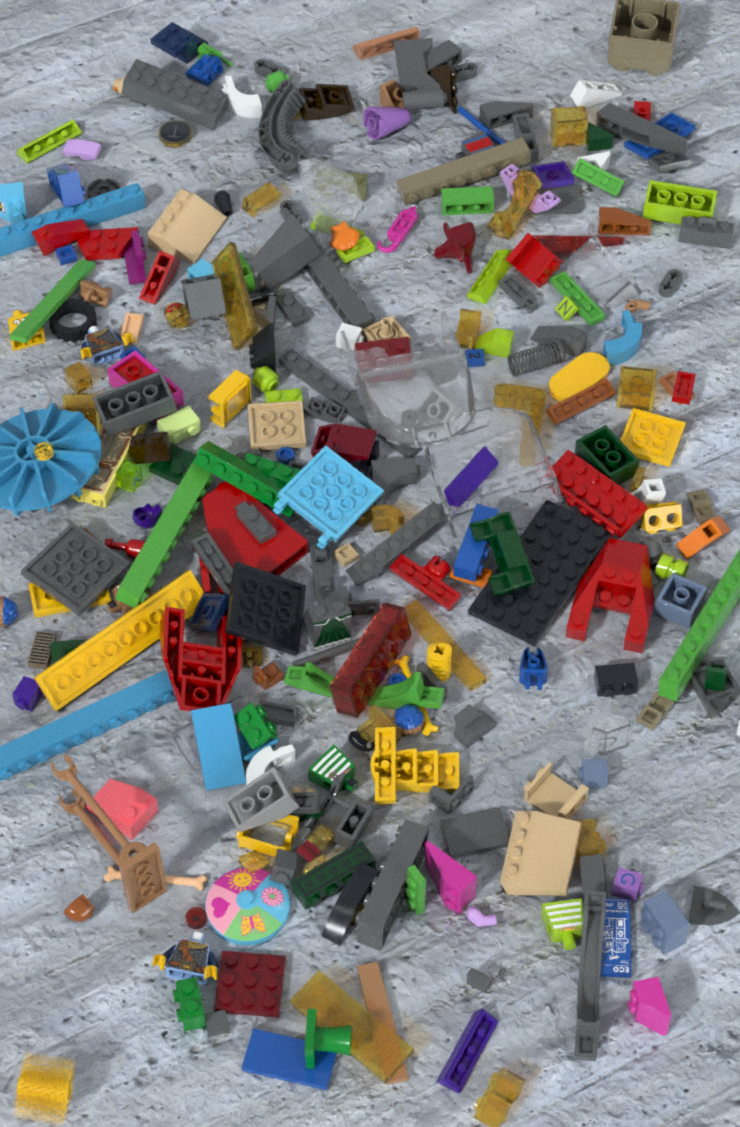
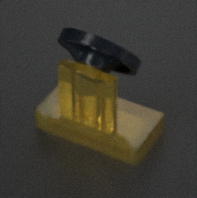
M374 704L368 708V720L360 725L357 731H351L348 740L355 748L364 752H371L375 747V728L395 727L396 744L401 741V729ZM368 742L370 743L371 748H367Z

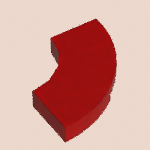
M199 557L202 589L204 592L211 591L209 570Z

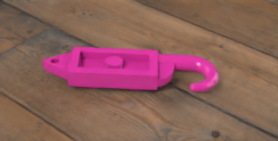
M416 206L406 210L402 209L387 231V238L392 244L389 247L381 246V240L377 242V248L381 252L391 253L404 241L418 220Z

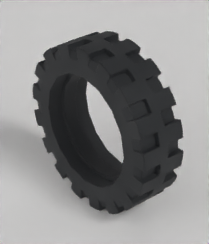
M70 298L67 301L65 300L49 318L50 330L59 340L63 339L65 342L85 340V335L89 334V328L97 326L96 311H94L92 305L90 306L89 302H84L82 299L74 300V298ZM69 313H79L87 317L86 322L77 327H65L59 323V320Z

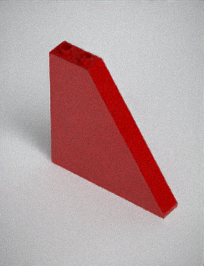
M226 481L220 483L217 488L202 498L206 530L232 569L233 565L239 562L280 576L309 553L308 541L253 496ZM244 501L248 505L253 504L276 530V536L260 544L237 518L235 506ZM217 584L218 594H224ZM228 607L223 616H227Z

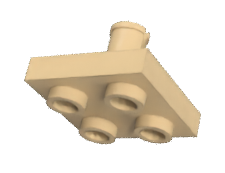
M392 315L384 317L381 321L362 329V335L368 342L409 337V343H411V337Z

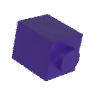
M23 676L12 694L14 705L22 710L33 711L43 695L42 690L34 679Z

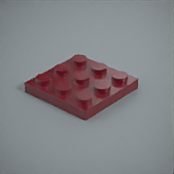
M222 951L214 1012L225 1010L227 1014L279 1018L286 956Z

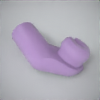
M470 906L467 909V918L477 927L497 925L495 914L484 915L475 906Z

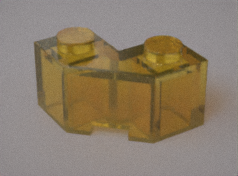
M503 1067L497 1073L493 1072L483 1097H479L475 1103L474 1110H476L474 1119L490 1127H501L507 1118L511 1105L519 1098L526 1079Z

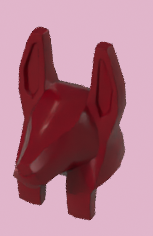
M447 222L443 223L447 241L435 249V258L458 259L460 263L465 262L467 273H472V251L476 242V231L473 223L467 222L452 228L449 227Z

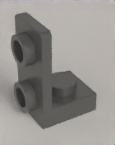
M339 586V599H346L351 611V617L380 613V599L352 601V593H348L347 586Z
M469 775L452 795H449L445 789H440L434 785L429 791V802L449 814L453 809H457L460 806L465 795H469L472 792L474 776Z

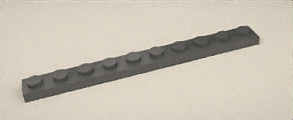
M293 349L279 358V364L328 400L346 408L344 412L364 427L376 430V436L406 458H413L422 451V444Z

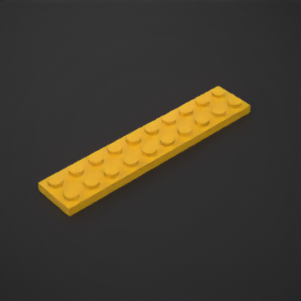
M187 570L148 597L143 603L138 604V606L33 677L54 711H58L160 638V619L165 606L185 609L184 621L191 617L204 593L203 589L191 570Z

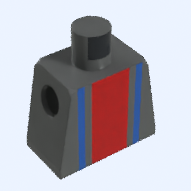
M481 131L463 140L461 152L456 153L455 157L457 160L495 146L486 133Z

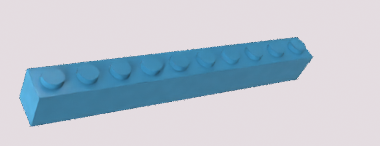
M137 182L86 199L81 204L62 207L1 227L0 257L37 245L32 232L47 224L83 219L87 227H91L145 209V194Z
M167 671L159 672L0 746V781L7 780L12 775L26 771L38 763H43L48 758L62 754L74 746H79L110 729L118 728L127 721L135 720L144 713L152 712L159 706L171 703L176 697Z

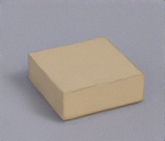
M349 542L333 551V556L343 567L360 559V555Z

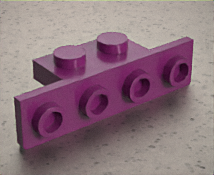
M138 230L131 231L132 244L124 251L129 284L145 283L146 275L143 260H147L145 249L142 250L144 240L143 237L139 236Z

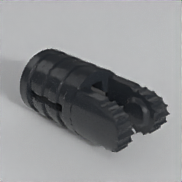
M268 287L241 293L240 300L242 306L246 309L268 302L269 296H275V294Z

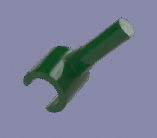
M320 810L316 814H305L299 817V820L302 822L311 817L318 819L326 810Z

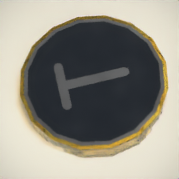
M171 120L165 122L159 129V140L168 147H181L186 142L189 143L192 138L191 127L184 121Z

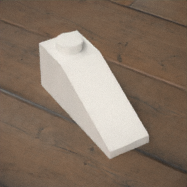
M579 80L570 97L579 107H591L622 95V92L614 83Z

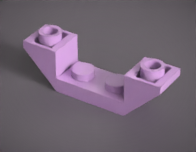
M510 164L500 171V176L511 196L534 213L550 210L561 202V199L549 190L540 195L523 182L524 172L515 165Z

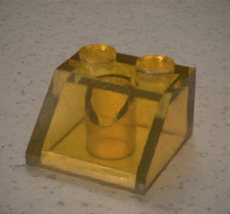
M64 393L62 395L63 410L74 413L76 411L82 412L84 417L99 431L101 419L92 397L101 393Z

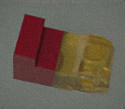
M321 823L314 829L307 840L298 847L296 852L313 865L327 848L335 833Z

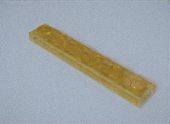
M418 599L401 609V613L429 645L436 642H444L451 645V670L470 691L487 682V677Z

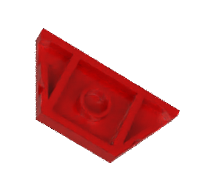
M138 227L90 230V233L76 241L87 261L120 259L124 251L132 244L131 231H139Z

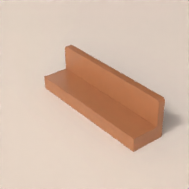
M416 26L353 45V50L359 60L393 51L394 41L419 39V29Z

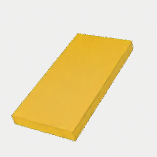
M28 583L35 618L71 611L35 584ZM109 588L89 608L106 605V603L110 602Z

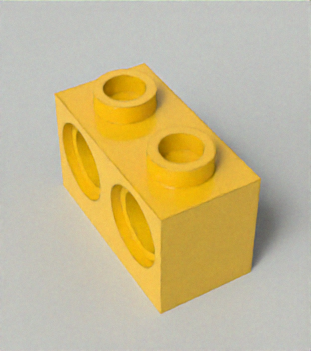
M676 501L647 505L649 509L640 518L641 528L649 534L658 533L659 530L663 529L675 531L677 527H683L681 504ZM670 513H674L673 519L667 521V516ZM655 515V521L649 524V518Z

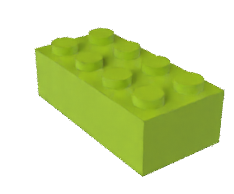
M649 180L643 218L681 225L682 216L713 218L718 191Z

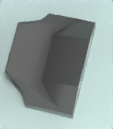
M469 704L454 716L456 727L454 737L468 749L495 728L497 722L483 710H478Z

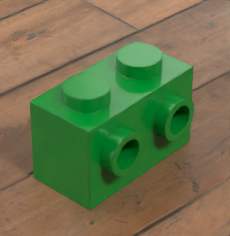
M197 977L175 981L176 989L172 990L175 1003L179 1002L180 1009H176L178 1022H183L184 1032L205 1028V1015Z

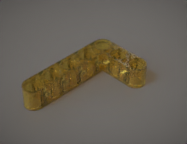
M500 383L494 387L493 403L501 408L527 411L520 446L519 464L524 468H531L535 465L546 407V392L540 388Z

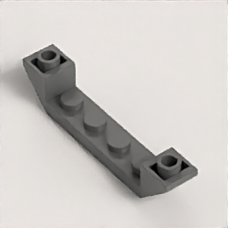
M198 529L182 536V540L191 553L197 552L223 593L230 596L233 569L210 534Z

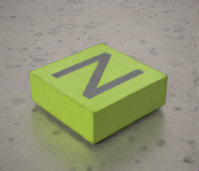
M565 296L555 308L566 321H569L579 309L568 296Z

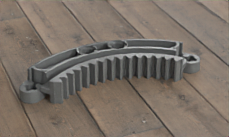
M290 79L282 81L275 89L262 112L258 127L261 149L270 162L284 174H287L288 170H292L297 166L299 157L306 159L308 154L299 141L293 140V133L291 132L293 130L292 122L295 121L294 117L297 116L295 113L299 112L298 108L302 107L301 103H305V100Z

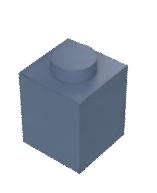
M582 759V765L578 767V780L582 779V784L587 787H607V759Z

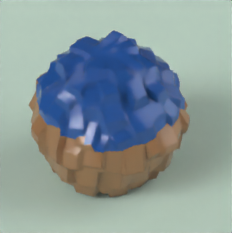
M0 596V626L6 627L18 617L17 604L5 596Z
M411 704L397 708L392 716L397 724V731L405 736L418 734L425 720L424 713Z

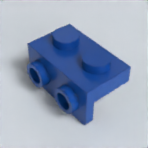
M204 54L186 72L187 78L200 80L202 85L208 87L224 71L220 57Z

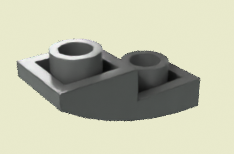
M311 396L303 413L322 421L338 423L346 408L330 400L326 404Z

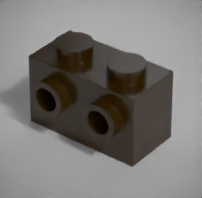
M168 432L131 436L129 448L134 465L171 460L172 446Z

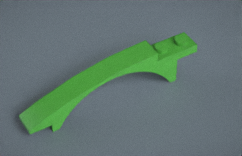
M306 662L305 667L289 665L284 683L327 697L397 709L406 704L416 707L441 709L445 696L444 688L425 686L421 672H414L408 679L397 684L365 686L333 677L316 667L313 663Z

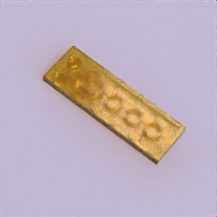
M229 242L211 263L214 274L220 278L226 310L225 317L233 348L240 350L258 331V325L254 316L236 243Z
M319 970L289 1001L290 1005L306 1018L308 1008L317 1009L318 1027L352 1025L351 1056L385 1084L415 1052L414 1048Z

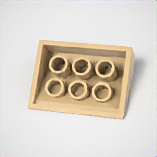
M180 189L147 233L149 248L156 251L160 250L178 259L195 264L226 222L227 217L198 195Z
M516 811L500 883L507 895L567 896L582 826L581 822L538 811Z

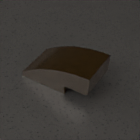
M316 84L315 89L299 88L298 90L305 100V103H301L302 107L299 108L303 120L328 119L349 113L355 109L348 85Z

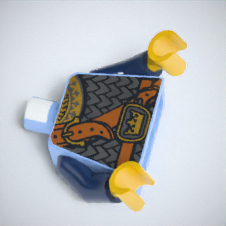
M92 326L88 330L89 334L85 335V342L82 343L80 356L82 360L90 358L93 368L120 359V354L124 352L123 345L127 346L129 342H134L133 336L130 332L121 336L112 332L109 328L99 330L97 326Z
M193 932L191 940L180 939L176 945H173L162 955H154L152 967L159 965L160 970H164L166 965V973L169 978L184 980L197 977L198 984L207 985L208 977H214V980H217L219 968L215 954L210 951L208 944L203 943L205 936L200 932Z

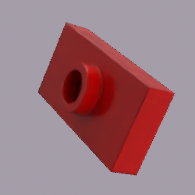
M634 101V114L650 121L651 102Z
M678 371L672 402L690 405L696 374Z

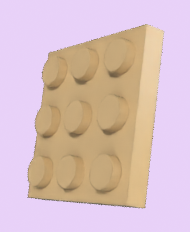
M302 401L247 404L251 451L256 448L259 450H275L282 447L306 448Z

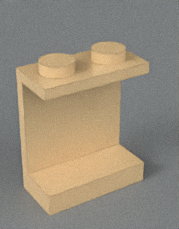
M549 762L544 768L541 767L538 770L533 781H528L523 790L525 791L524 801L543 813L570 819L587 800L589 788L582 784L578 789H575L551 773L552 764Z

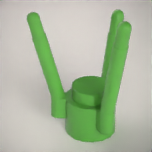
M202 43L198 47L197 52L200 54L198 59L204 54L220 57V60L229 66L233 65L222 57V52L208 44Z

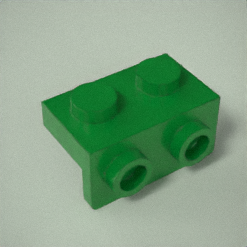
M251 702L233 716L251 748L256 750L270 739L276 740L278 735L276 734V726L271 721H268L265 716L267 712L264 707Z

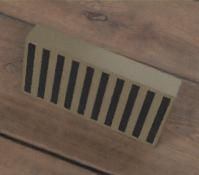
M36 631L27 662L28 667L48 668L51 658L49 645L55 642V633Z

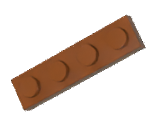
M605 378L549 407L546 412L556 426L614 396L616 392L608 379Z

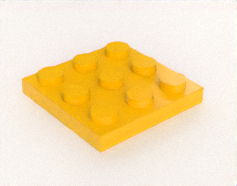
M633 408L620 440L637 458L670 467L686 422Z

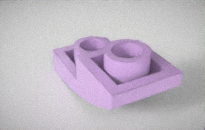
M68 139L62 153L65 157L80 156L82 160L97 159L102 146L91 141Z

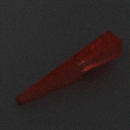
M532 235L553 254L621 245L624 242V237Z

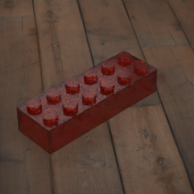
M386 602L382 604L330 684L337 713L358 718L362 711L366 709L370 698L375 695L379 684L384 681L386 673L392 668L395 659L401 654L405 643L411 638L412 631L410 630L405 607Z

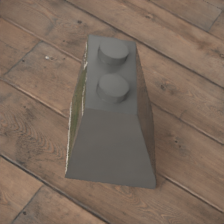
M345 598L307 608L302 621L314 650L351 640V611Z

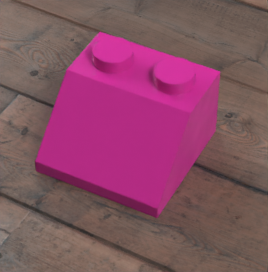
M659 977L634 981L632 990L629 991L630 1000L627 1001L630 1014L633 1013L635 1021L662 1036L667 1035L671 1013Z

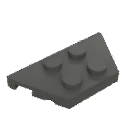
M702 659L691 677L690 683L709 716L714 718L740 694V687L728 669L725 691L704 689L707 665L726 666L723 660L709 661Z

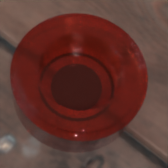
M200 907L189 909L186 913L187 925L192 929L203 928L207 923L205 910Z

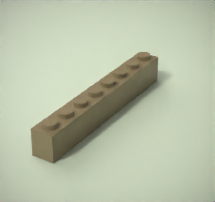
M523 137L398 179L396 180L397 190L405 205L415 203L440 194L441 189L462 187L496 175L510 164L519 167L530 163V149Z

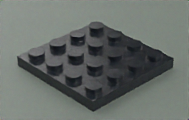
M236 562L233 565L225 633L296 656L299 653L306 585Z

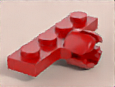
M401 554L389 567L391 572L448 611L462 598L459 592L443 582V579L450 573L451 569L444 559L441 562L439 561L441 559L440 556H433L425 566H419Z

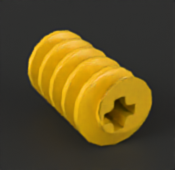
M444 642L432 643L427 648L426 665L442 682H445L451 674L452 647Z

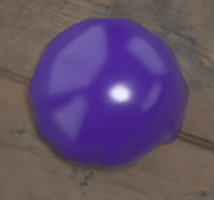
M147 503L144 507L134 509L132 519L139 527L151 529L155 527L162 515V508L159 504L151 507Z

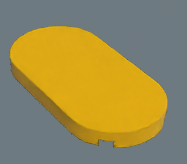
M594 352L579 355L551 377L549 381L551 396L561 402L607 378L610 369L609 362L603 355Z

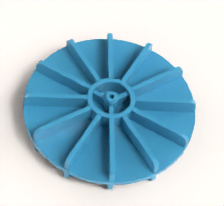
M51 403L48 409L25 412L24 408L20 407L19 415L0 424V508L12 510L15 516H20L22 511L47 507L48 512H52L51 505L59 503L73 494L80 497L82 495L81 488L90 480L93 474L99 473V462L102 454L101 439L96 428L80 411L74 413L58 409L55 403ZM44 447L51 448L53 455L49 459L40 460L37 458L36 453L39 449Z

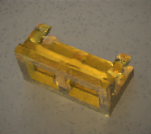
M268 182L243 199L242 209L254 217L256 216L255 213L272 201H279L278 198L281 197V193Z

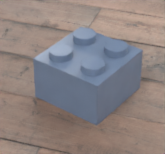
M671 573L656 599L654 614L690 628L705 602L708 587Z
M667 891L644 901L640 925L645 933L648 932L652 938L654 947L660 949L662 954L665 955L684 945L689 922Z

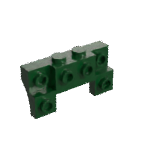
M510 511L481 521L472 522L469 525L475 543L489 540L499 567L500 574L491 575L488 578L494 596L511 593L515 589L529 587L535 583L528 563V556L524 552L522 539L518 535Z

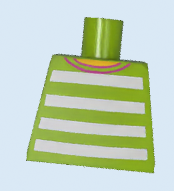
M582 899L543 903L541 906V918L551 941L554 943L563 942L565 950L575 949V940L581 939Z

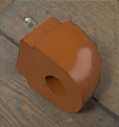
M82 894L67 906L63 914L72 921L83 922L93 916L92 912L96 909Z

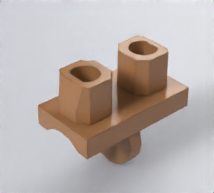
M86 280L80 281L81 290L79 297L85 299L90 304L93 302L102 307H108L109 299L112 296L111 288L100 287L97 282L92 280L90 282Z

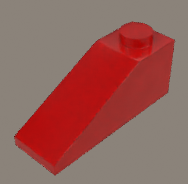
M79 219L47 224L33 231L32 234L41 252L46 256L54 252L55 249L63 247L90 233V230L84 220Z
M159 250L139 296L140 300L153 305L157 303L174 279L181 263L175 256Z

